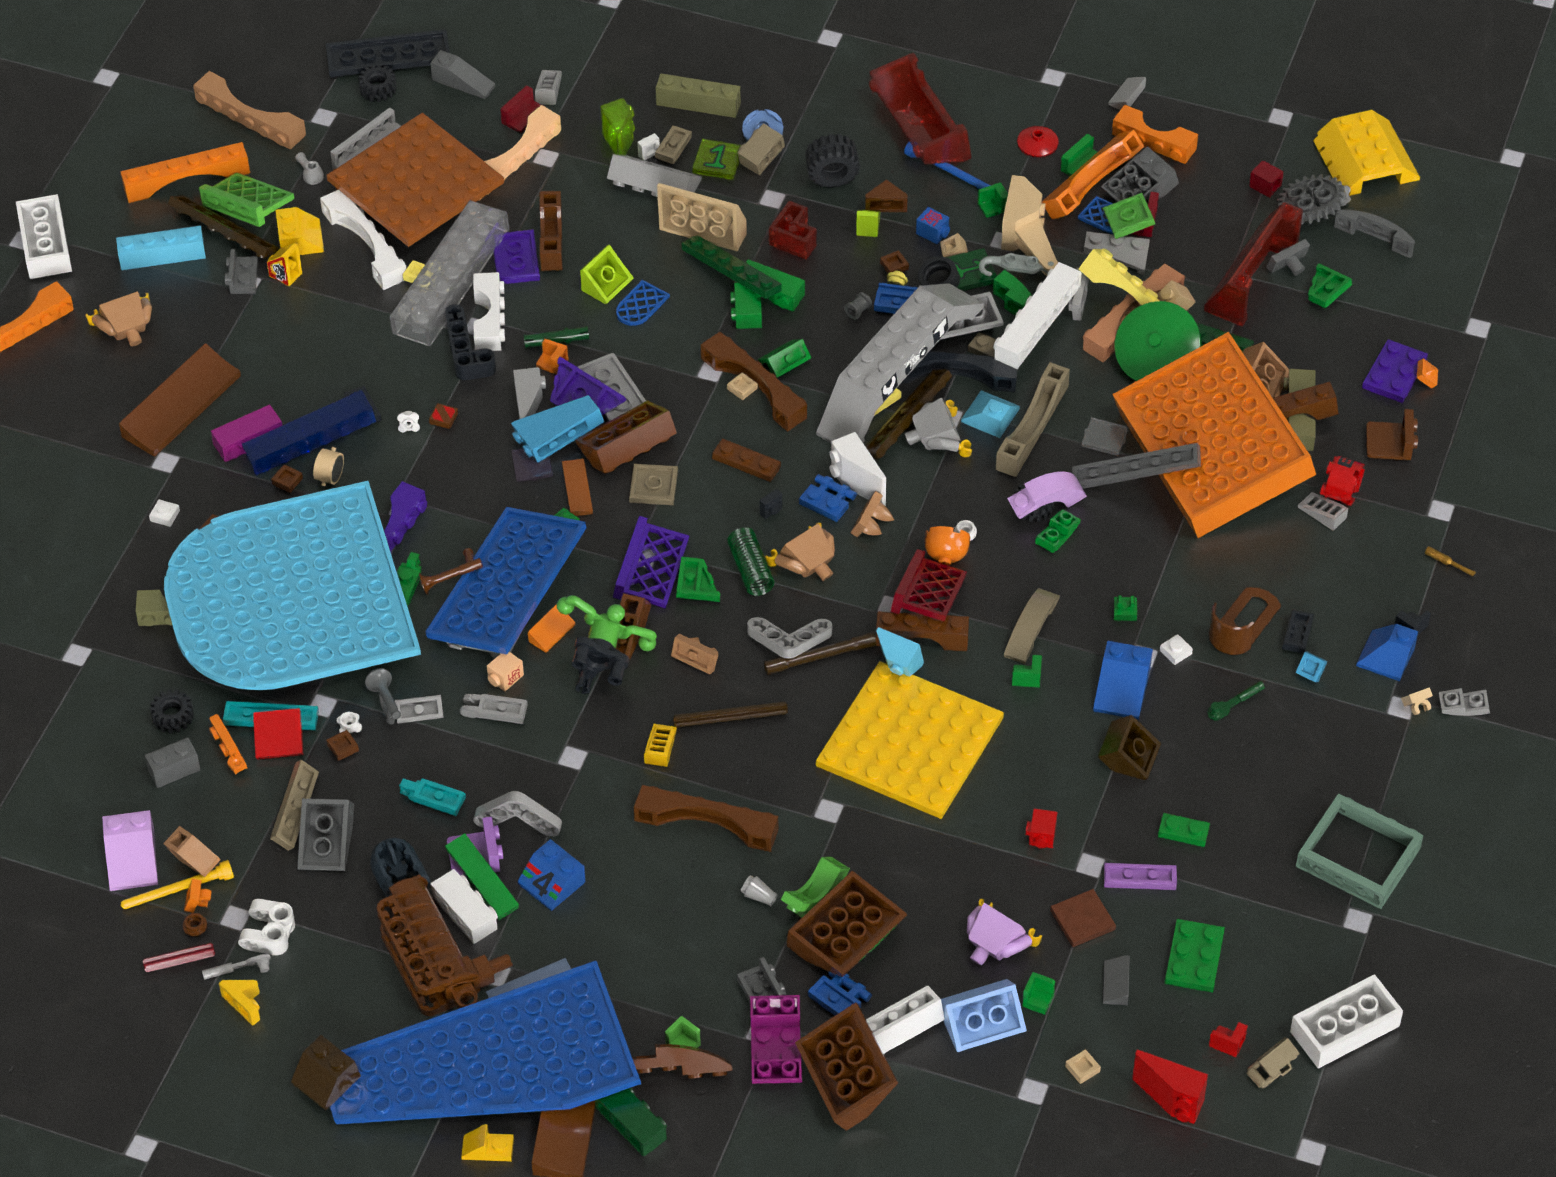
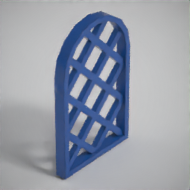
M1096 196L1078 215V219L1109 234H1113L1111 227H1106L1105 222H1108V220L1104 219L1103 215L1105 213L1101 210V208L1113 203ZM1091 209H1098L1099 213L1092 214ZM1100 216L1101 220L1094 221L1093 217Z
M641 280L618 304L616 316L620 322L629 326L643 324L670 297V294ZM654 291L655 296L647 297L646 292ZM643 293L644 297L636 298V294ZM648 300H656V304L648 305ZM637 301H645L646 305L638 306ZM635 302V306L627 307V303ZM639 309H647V313H639ZM636 310L637 314L629 315L628 311ZM626 311V316H620L619 312ZM638 317V321H630V318Z

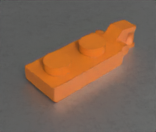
M215 714L210 717L212 727L209 730L215 741L218 739L221 741L219 747L225 757L229 756L227 761L229 768L235 774L247 769L246 762L219 715Z

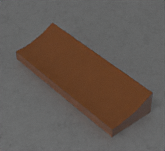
M205 343L119 423L122 438L155 457L241 376L240 370L225 361Z
M595 1100L572 1109L541 1111L532 1158L533 1175L544 1177H584L596 1109Z

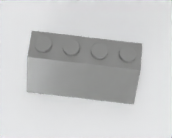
M613 154L607 179L613 180V184L625 187V184L631 185L632 190L644 192V189L652 191L651 195L658 197L657 185L659 183L694 193L701 182L702 176L627 155Z
M991 292L973 295V298L984 303L982 310L972 321L968 319L956 321L941 339L1003 326L1004 322Z

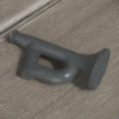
M377 668L366 676L365 684L370 691L379 692V701L386 716V722L394 724L395 719L400 718L401 713L398 711V707L388 689L392 676L387 669Z

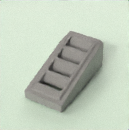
M541 71L535 89L536 102L542 105L556 104L562 71Z
M1313 492L1298 504L1299 509L1332 531L1347 518L1348 508L1344 505ZM1312 500L1315 502L1311 506L1308 505Z

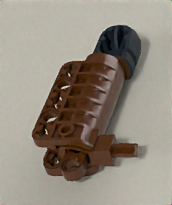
M389 838L375 846L371 854L370 866L386 897L377 904V913L382 924L380 927L381 937L419 1011L425 1016H434L456 1006L458 1009L466 1007L468 1005L463 1003L472 998L474 1001L471 1004L477 1003V994L480 988L494 983V974L513 967L510 956L504 954L490 961L487 960L485 954L470 960L468 955L463 957L428 891L431 880L410 843L399 838ZM386 867H390L391 869L390 871H388L389 875L387 874ZM406 872L413 873L414 877L404 879L393 885L391 876L395 877L397 880H400L402 878L407 877ZM388 906L392 909V918H390L386 910L384 911L385 907ZM427 995L430 1003H433L432 1008H429L425 1003L424 997Z

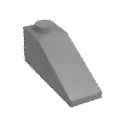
M539 367L513 370L519 419L535 414L543 398L542 389H546L545 376H540Z

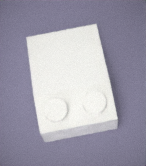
M856 432L831 441V465L829 468L834 478L837 477L841 485L849 486L850 490L857 492V494L867 500L877 491L883 495L880 502L886 506V477Z

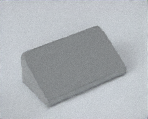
M1146 77L1127 78L1108 102V105L1119 110L1124 105L1131 107L1145 89Z
M441 695L395 700L398 711L401 713L400 718L397 719V724L444 718Z

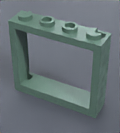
M1338 794L1299 851L1296 867L1382 909L1421 849L1423 835L1415 829L1408 828L1392 818H1387L1377 813L1372 808L1365 807L1349 797ZM1337 813L1407 846L1382 886L1312 851Z

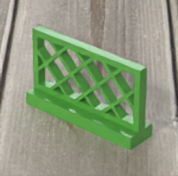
M240 173L231 175L213 187L207 184L199 187L203 206L258 227L265 224V216L294 199V193Z

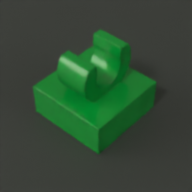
M1122 595L1114 597V620L1137 621V597H1122Z

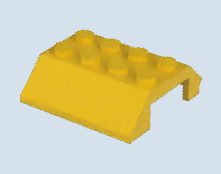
M1373 110L1333 118L1317 132L1318 136L1313 140L1323 161L1328 166L1327 168L1332 178L1336 177L1337 181L1342 182V185L1350 187L1349 196L1361 193L1363 181L1395 174L1400 184L1420 180L1419 174L1390 121Z

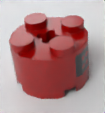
M1335 456L1333 462L1330 461L1327 467L1326 474L1329 475L1327 483H1323L1320 495L1352 506L1355 500L1352 494L1359 491L1365 464L1342 456Z

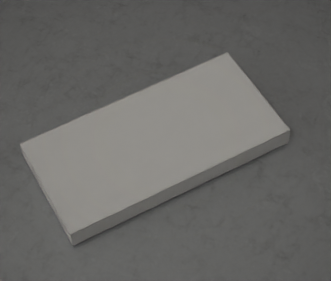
M614 353L578 366L579 369L626 398L624 403L603 415L607 422L646 401Z

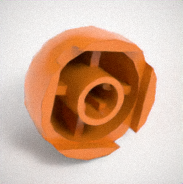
M931 527L930 531L926 530L925 548L928 555L938 561V563L948 566L963 559L970 545L969 533L961 529L960 533L953 532V527Z

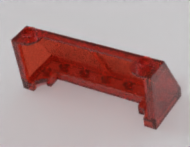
M914 52L869 72L871 78L869 86L872 92L878 94L913 146L915 156L917 158L920 157L924 164L964 162L972 158L967 129L963 124L956 125L926 82L924 72L917 68L918 58Z
M1283 202L1259 225L1205 303L1204 311L1237 325H1244L1248 316L1246 312L1249 289L1252 286L1251 277L1270 250L1279 253L1283 248L1290 247L1299 242L1303 209Z

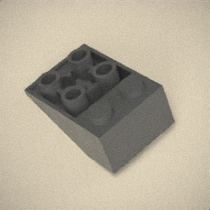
M1147 146L1106 181L1101 188L1117 202L1143 193L1146 202L1149 203L1151 192L1159 193V198H1162L1177 186L1179 181L1175 170Z

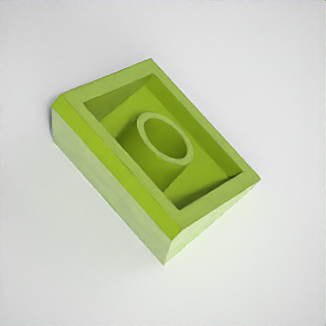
M610 245L603 248L580 270L581 290L604 304H607L634 279Z

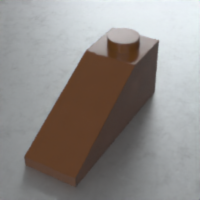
M623 593L620 605L625 610V616L619 621L620 624L626 627L635 625L645 628L651 603L645 598ZM631 634L627 639L618 638L616 649L631 659L640 636Z

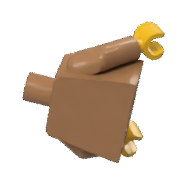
M137 291L99 305V313L95 309L93 310L94 315L89 316L86 314L89 325L98 327L109 336H114L116 340L127 338L130 346L139 345L142 343L139 333L146 330V324L149 323L152 312L149 293H145V297H140Z
M819 522L813 527L808 526L807 531L786 543L779 555L776 549H772L770 551L772 557L765 556L766 562L770 567L778 565L801 574L803 577H808L816 572L821 580L825 581L833 575L827 564L834 557V537L823 529Z

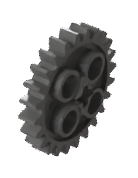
M1313 174L1309 179L1304 176L1302 181L1296 179L1295 184L1289 183V188H1283V193H1279V198L1277 199L1279 212L1282 217H1286L1287 221L1292 219L1293 223L1300 220L1301 224L1305 221L1311 224L1313 220L1320 222L1322 217L1328 219L1329 214L1335 215L1334 210H1341L1340 205L1345 204L1346 192L1344 185H1342L1341 181H1337L1336 177L1331 179V176L1328 175L1323 178V174H1320L1318 178H1315Z

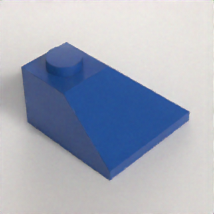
M1399 624L1372 630L1356 666L1400 681L1415 649L1418 631Z

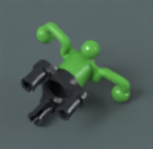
M570 595L560 598L557 602V609L561 614H570L576 606L586 613L584 620L591 626L588 637H578L574 646L576 651L572 666L579 669L580 675L576 685L578 692L583 687L581 693H589L593 678L596 674L606 669H611L608 676L610 684L615 686L622 684L624 671L628 668L630 659L626 654L616 649L618 638L627 639L631 634L640 636L638 643L643 651L648 652L655 648L657 636L654 631L635 625L626 627L620 624L619 621L625 616V610L621 605H611L607 613L597 614L593 606L577 596Z

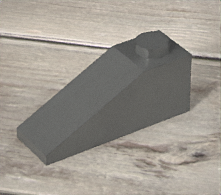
M440 50L430 63L432 81L486 99L495 88L493 81L459 56Z

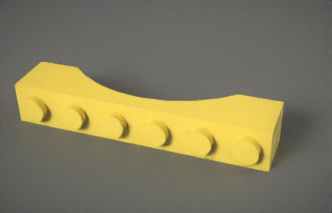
M1104 248L1093 249L1079 268L1093 283H1107L1122 288L1131 294L1141 305L1159 301L1157 299L1158 295L1154 291L1146 289L1142 285L1141 279L1128 273V268L1124 264L1116 262L1112 258V253Z

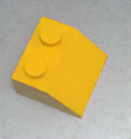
M297 207L276 210L280 248L296 243L298 244L300 255L324 252L319 218Z

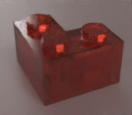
M788 201L769 227V245L807 260L816 247V228L808 225V208Z

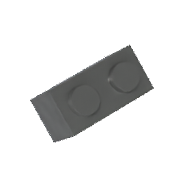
M189 738L145 755L148 772L157 788L201 770L198 755Z

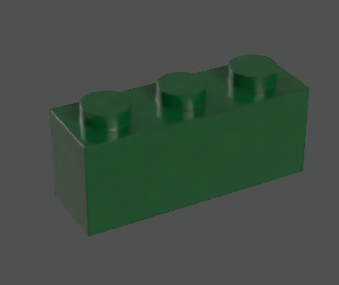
M632 1088L595 1100L596 1109L643 1157L667 1140V1125L660 1116L656 1117L651 1112L649 1105L644 1100L640 1101L635 1096Z

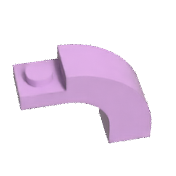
M1053 472L1025 483L1026 488L1007 499L1017 517L1021 519L1039 507L1051 502H1063L1069 508L1087 497L1078 479L1072 473Z

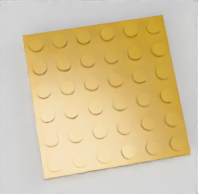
M879 661L818 756L816 766L942 819L1001 723L1004 712L915 675L910 677L904 674L901 676L890 670L886 663Z

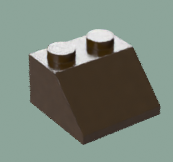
M1130 715L1111 721L1098 758L1114 772L1147 780L1161 743L1138 720Z
M320 1035L303 1051L291 1083L324 1110H327L361 1075L352 1058Z

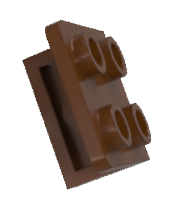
M1404 410L1402 423L1371 421L1367 423L1366 448L1369 458L1411 460L1413 449H1417L1418 436L1414 435V432H1417L1418 420L1414 419V410Z

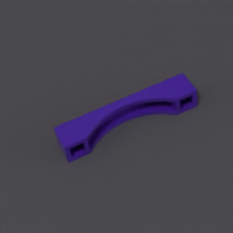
M403 481L390 496L392 504L391 516L384 530L390 553H392L396 544L401 543L406 531L413 527L416 518L427 507L425 491Z

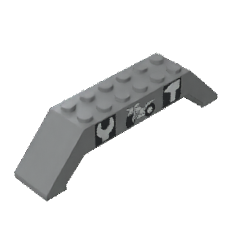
M951 284L919 286L839 375L817 429V435L831 443L833 440L856 432L863 443L877 409L956 321L964 319L972 321L982 310L984 303Z

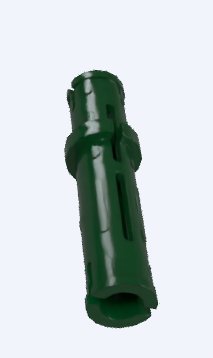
M588 326L574 329L565 327L564 330L524 335V341H527L525 342V349L543 346L542 342L544 339L557 343L566 342V344H570L572 341L589 340Z

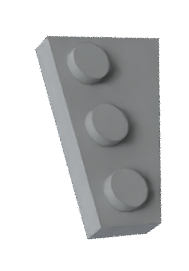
M1087 231L1084 253L1090 254L1093 249L1104 248L1112 253V258L1116 262L1124 264L1127 268L1136 269L1138 274L1144 275L1150 239L1128 236L1115 239L1112 234Z

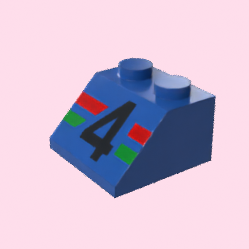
M550 839L533 853L518 880V884L552 911L585 883V870L580 862Z

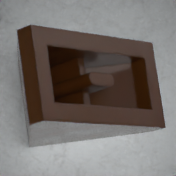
M885 180L865 195V210L907 212L908 195L888 180Z

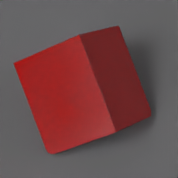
M1238 1022L1234 1031L1218 1026L1216 1031L1213 1030L1210 1034L1209 1047L1237 1057L1246 1039L1248 1026Z

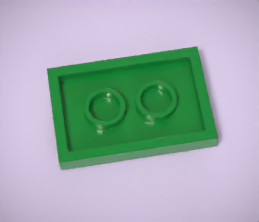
M1177 919L1165 984L1213 993L1225 927Z

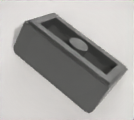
M1129 955L1105 960L1103 1004L1128 1005Z

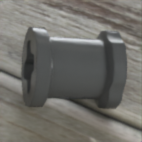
M860 292L856 295V299L845 304L844 310L851 319L857 320L863 311L869 310L872 307V300L868 295Z

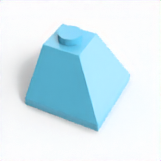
M981 390L962 417L961 422L1000 438L1019 411L1020 406Z
M878 627L876 632L887 665L893 673L900 676L904 674L910 677L923 666L924 660L920 644Z

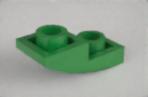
M1062 509L1050 519L1049 526L1036 536L1035 543L1054 553L1072 535L1080 524L1081 519Z

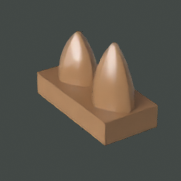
M875 491L869 498L850 532L857 538L862 532L872 536L881 535L879 525L871 517L881 521H894L891 512L880 502L883 497L882 494Z
M678 634L674 638L671 657L711 674L715 670L718 651L716 648H709L700 644L698 637L688 638Z

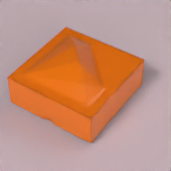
M1423 358L1417 364V379L1432 389L1437 386L1438 369Z

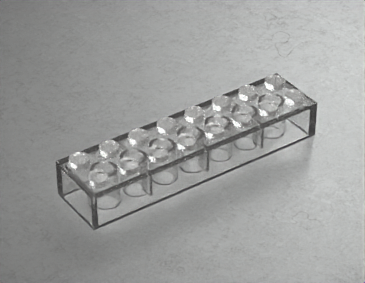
M469 200L390 315L392 334L427 346L432 345L446 324L445 309L452 304L459 305L473 284V274L482 271L494 253L496 246L498 247L505 233L509 231L507 212Z

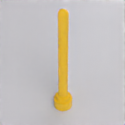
M229 860L220 862L219 866L211 870L206 877L199 874L125 899L121 902V907L128 909L188 889L192 879L202 880L201 884L217 878L219 880L224 879L225 881L232 879L234 875Z

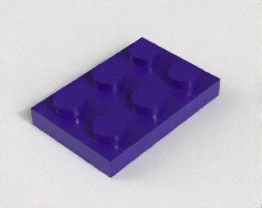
M1388 339L1365 378L1362 388L1403 403L1417 379L1418 361L1423 358L1427 361L1428 354Z

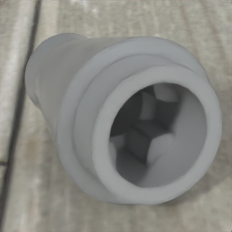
M750 875L741 888V892L745 894L744 897L765 903L770 907L778 896L757 876L753 877Z

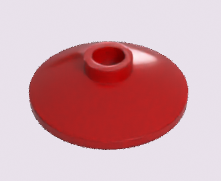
M1043 126L1028 127L1021 131L1017 138L1019 149L1024 154L1032 157H1045L1056 151L1059 143L1056 133Z

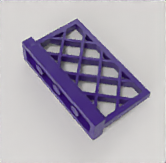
M639 516L615 584L613 598L621 600L624 593L645 598L652 605L666 608L680 567L681 557L684 555L689 540V535L648 524V518ZM648 533L658 534L661 539L652 542L648 537ZM675 539L683 543L681 546L673 548L669 541ZM664 543L668 551L659 553L655 546ZM651 549L655 556L646 559L642 551ZM672 555L676 562L667 565L663 558ZM658 560L663 568L654 571L650 563ZM645 566L649 573L640 576L636 569ZM666 572L670 580L662 583L657 575ZM653 578L657 585L648 588L644 580ZM637 583L643 589L640 592L629 590L630 586ZM661 590L665 596L664 600L654 597L652 592Z

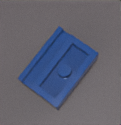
M879 283L874 302V311L895 314L916 291L917 287Z

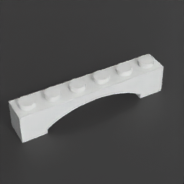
M339 190L321 197L322 213L332 225L339 224L352 230L372 250L375 261L371 263L373 278L381 288L385 290L404 281L403 273L406 270L404 261L398 259L393 247L386 244L384 236L375 230L371 220H367L362 208L357 207L351 199Z

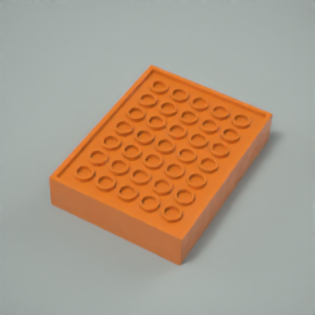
M1229 332L1113 394L1120 415L1144 453L1193 443L1199 444L1201 467L1159 474L1160 479L1197 538L1316 475L1310 454Z

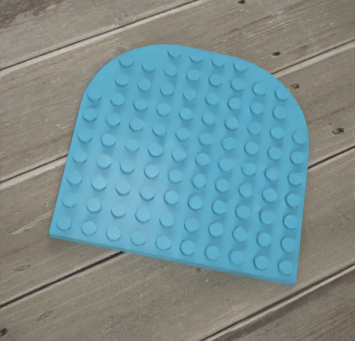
M368 481L221 515L210 520L211 523L200 530L195 529L179 544L169 560V567L164 578V591L178 646L187 661L197 671L215 682L247 690L276 689L421 655L420 646Z

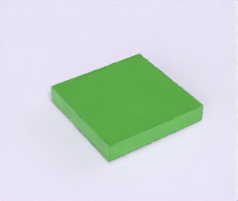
M1143 193L1103 207L1115 239L1155 224Z

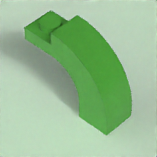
M821 857L814 873L806 884L796 891H785L781 900L788 904L786 908L800 917H804L847 876L850 868L833 857Z

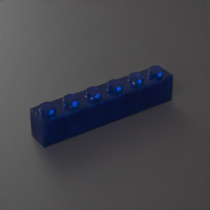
M361 390L242 443V447L255 475H258L362 427H366L376 422L369 401Z

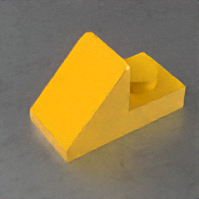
M222 980L219 982L222 997L252 1026L260 1021L258 1011L260 1007L253 999L259 994L258 982L256 980Z
M484 1124L464 1135L461 1158L462 1160L512 1162L514 1135L488 1134V1126Z

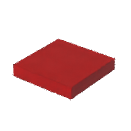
M300 708L253 713L255 755L257 760L303 755Z

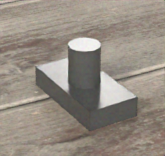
M1304 239L1271 256L1267 265L1268 270L1273 273L1287 265L1295 276L1299 275L1305 270L1299 259L1306 255L1310 244Z

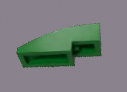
M1003 270L994 278L993 294L1004 300V309L1016 316L1017 312L1025 307L1027 299L1032 294L1017 278L1006 270Z

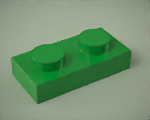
M1163 813L1158 837L1205 847L1210 823Z

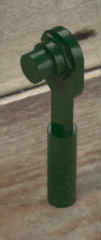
M1263 682L1255 683L1227 702H1213L1208 709V717L1212 720H1220L1227 716L1230 708L1265 689Z

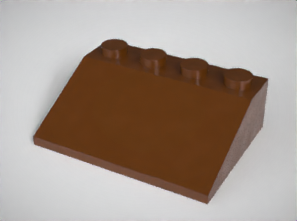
M851 871L788 931L787 947L805 961L843 977L907 916V913L854 871Z
M856 1002L795 1042L834 1122L846 1131L866 1119L898 1084L890 1065Z

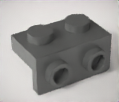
M764 957L759 958V966L737 974V980L749 1003L750 996L786 995L783 984L781 982L778 983L775 978L776 972L771 963L768 964Z

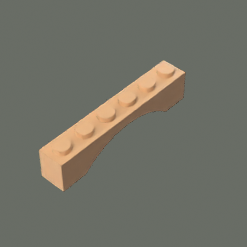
M541 105L528 116L525 133L519 142L506 153L484 162L500 173L505 180L520 165L529 160L534 153L543 148L548 141L560 133V116Z

